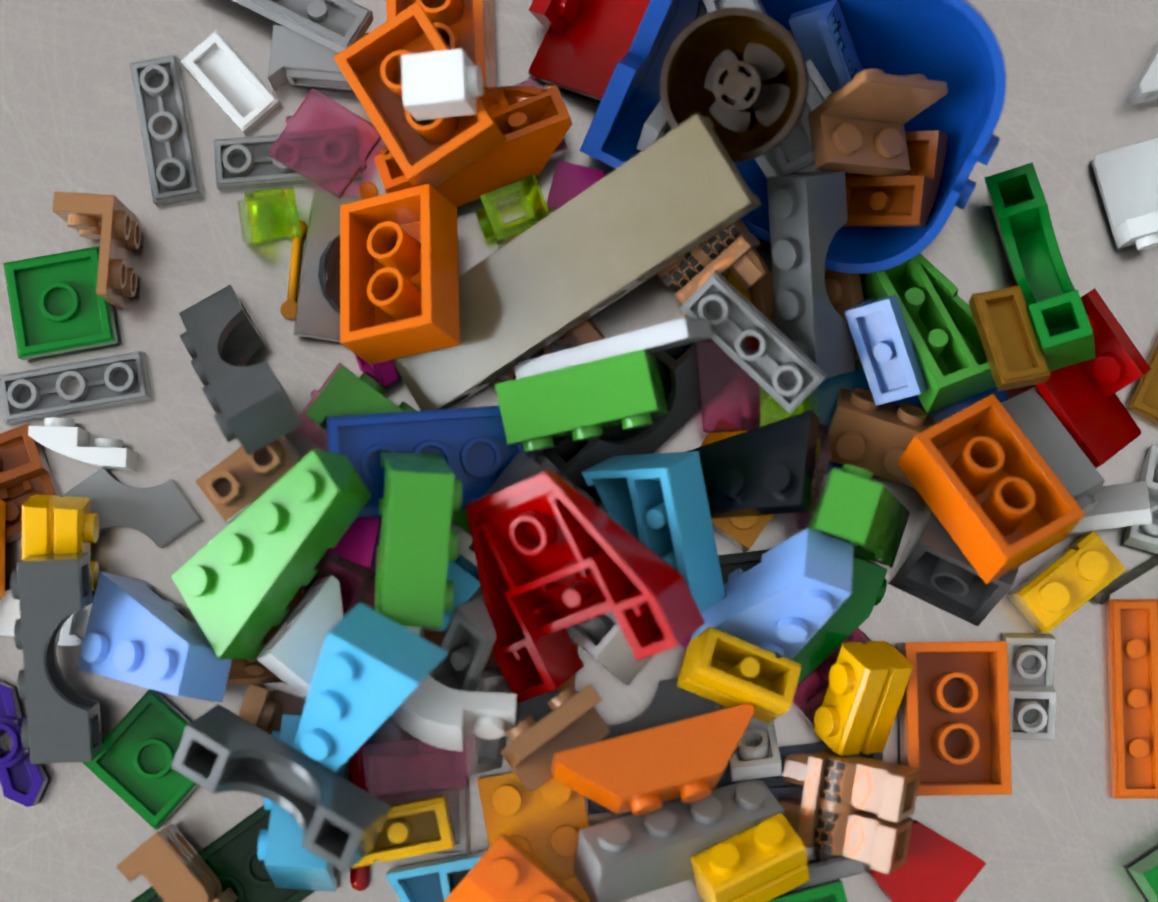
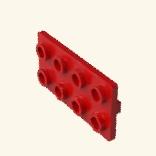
M533 0L529 11L547 32L528 73L536 80L557 85L558 87L601 101L618 61L630 49L651 0Z
M1015 282V283H1013L1012 285H1010V286H1008V287H1014V286H1017V284H1016V282ZM1094 288L1083 295L1081 300L1093 331L1096 358L1051 371L1047 382L1034 385L1090 462L1097 468L1141 435L1140 428L1115 393L1145 375L1151 368Z

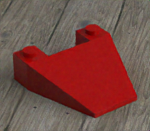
M550 469L466 505L484 605L487 608L497 635L493 646L494 657L512 694H517V703L556 690L584 667L566 630L569 626L613 611L638 661L681 645L705 623L682 575Z

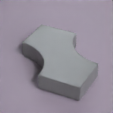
M103 467L63 494V497H89L91 499V513L99 514V534L113 528H132L144 533L159 548L164 547L201 521V518L173 479L154 487H132L122 483L107 468Z

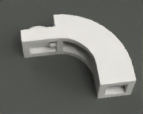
M403 626L424 638L423 627ZM429 674L397 707L390 717L404 731L424 743L437 748L463 752L465 734H474L489 740L508 736L506 733L517 725V694L456 690L439 683Z

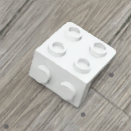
M1158 138L1098 154L1092 161V167L1117 249L1135 244L1138 251L1158 246Z

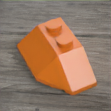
M546 85L544 88L534 86H502L497 88L498 101H486L483 103L507 141L435 187V189L453 205L459 207L538 176L573 124L557 85ZM389 149L381 150L374 157L387 194L414 187L407 180Z
M752 702L554 753L551 766L553 779L616 814L632 811L634 816L646 815L662 808V802L680 797L684 803L701 800L712 794L711 789H714L741 741L755 712Z

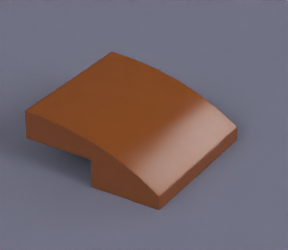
M940 130L905 131L911 171L903 176H874L848 173V176L845 177L848 222L842 227H924L940 185L948 134Z
M29 423L0 434V499L6 502L5 544L22 538V504L36 494L60 497L40 444L28 436V426H31Z

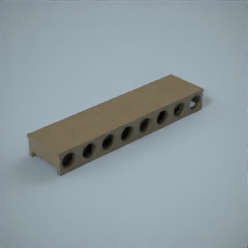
M695 114L459 276L460 345L393 359L397 371L421 411L454 408L513 369L517 362L527 360L761 205L757 195L752 194L712 128L714 125L709 117Z

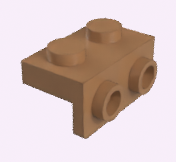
M840 388L836 408L823 441L819 458L841 465L857 466L872 472L875 476L914 488L897 462L915 435L934 425V417L928 415L921 407L909 403H902L900 406L893 403L876 406L871 391L867 389L854 388L849 390Z
M591 684L579 692L572 685L547 703L553 711L538 723L530 715L506 733L512 742L501 750L500 753L528 791H534L553 777L551 766L554 753L599 742L610 733L609 727L594 708L602 699Z

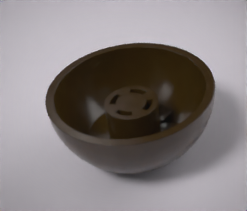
M738 7L723 8L706 13L684 28L672 43L665 57L660 78L661 103L672 130L695 114L709 117L714 125L712 127L733 162L760 157L779 146L793 132L800 121L806 106L809 90L806 61L799 45L790 32L779 22L764 13ZM753 88H755L753 96L748 101L747 98L752 93Z

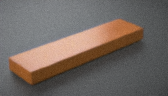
M1158 599L1106 600L1111 798L1158 799Z

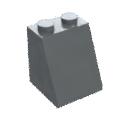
M925 504L889 584L979 626L1011 589L1019 567L986 585L929 506Z

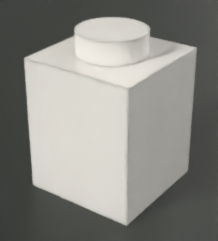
M463 49L401 55L403 106L417 121L477 114L476 97L483 95L482 73L479 65H474Z

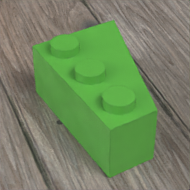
M921 253L893 268L866 274L862 285L864 299L874 297L877 300L895 294L897 296L927 386L926 391L917 395L927 414L997 387L970 306L957 295L959 289Z
M645 349L495 384L507 443L513 446L523 445L524 453L554 447L553 439L572 435L573 442L602 436L603 428L622 425L623 430L635 429L653 424L652 418L669 415L657 357Z
M380 451V467H385L386 470L384 497L378 500V515H382L380 547H377L375 611L401 626L443 628L444 612L452 611L454 600L453 581H447L446 579L448 561H456L458 534L457 530H451L452 510L459 511L461 507V479H455V473L441 454Z
M844 464L843 469L831 470L817 481L810 503V512H807L801 531L809 528L854 545V555L892 568L910 512L884 485L872 481L874 475L872 472L849 464Z

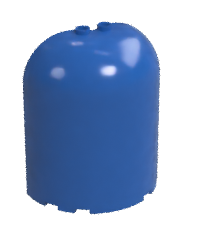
M703 0L650 1L629 51L616 65L579 151L616 169L641 152L636 147L644 123L661 100L660 78L665 57L681 31L691 22L708 13ZM761 0L767 15L783 25L788 31H792L788 22L792 13L833 1ZM838 0L863 70L881 69L885 74L897 76L922 74L928 80L947 82L948 93L905 123L904 129L905 131L940 130L948 134V142L940 185L925 226L841 227L829 245L825 269L849 274H864L898 266L923 251L940 233L954 207L956 206L963 210L969 201L977 183L968 178L977 161L984 165L988 164L1000 140V137L994 135L993 132L999 122L1004 106L1006 69L1002 49L994 31L984 16L967 0ZM755 159L733 162L752 194L757 195L761 202L760 206L740 219L750 233L770 243L767 178Z

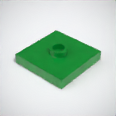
M100 246L3 263L19 359L28 360L118 343L113 307L96 293Z
M149 689L102 741L103 751L91 762H83L89 770L155 830L159 829L199 785L171 768L186 726L191 722L154 689Z

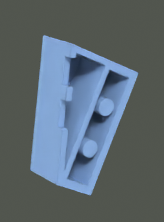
M806 528L762 554L761 563L746 572L738 568L729 573L728 582L723 584L726 597L701 613L705 623L691 635V640L710 626L773 652L777 658L782 656L792 660L850 596L852 591L854 545Z
M100 571L85 638L81 645V655L77 669L176 696L222 703L232 659H218L199 624L190 622L178 612L179 608L171 601L163 600L152 591L153 587L145 580Z

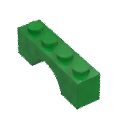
M1033 162L985 177L989 205L1016 284L1021 287L1049 371L1096 358L1093 331L1079 292L1074 288L1065 267L1054 233L1048 205Z

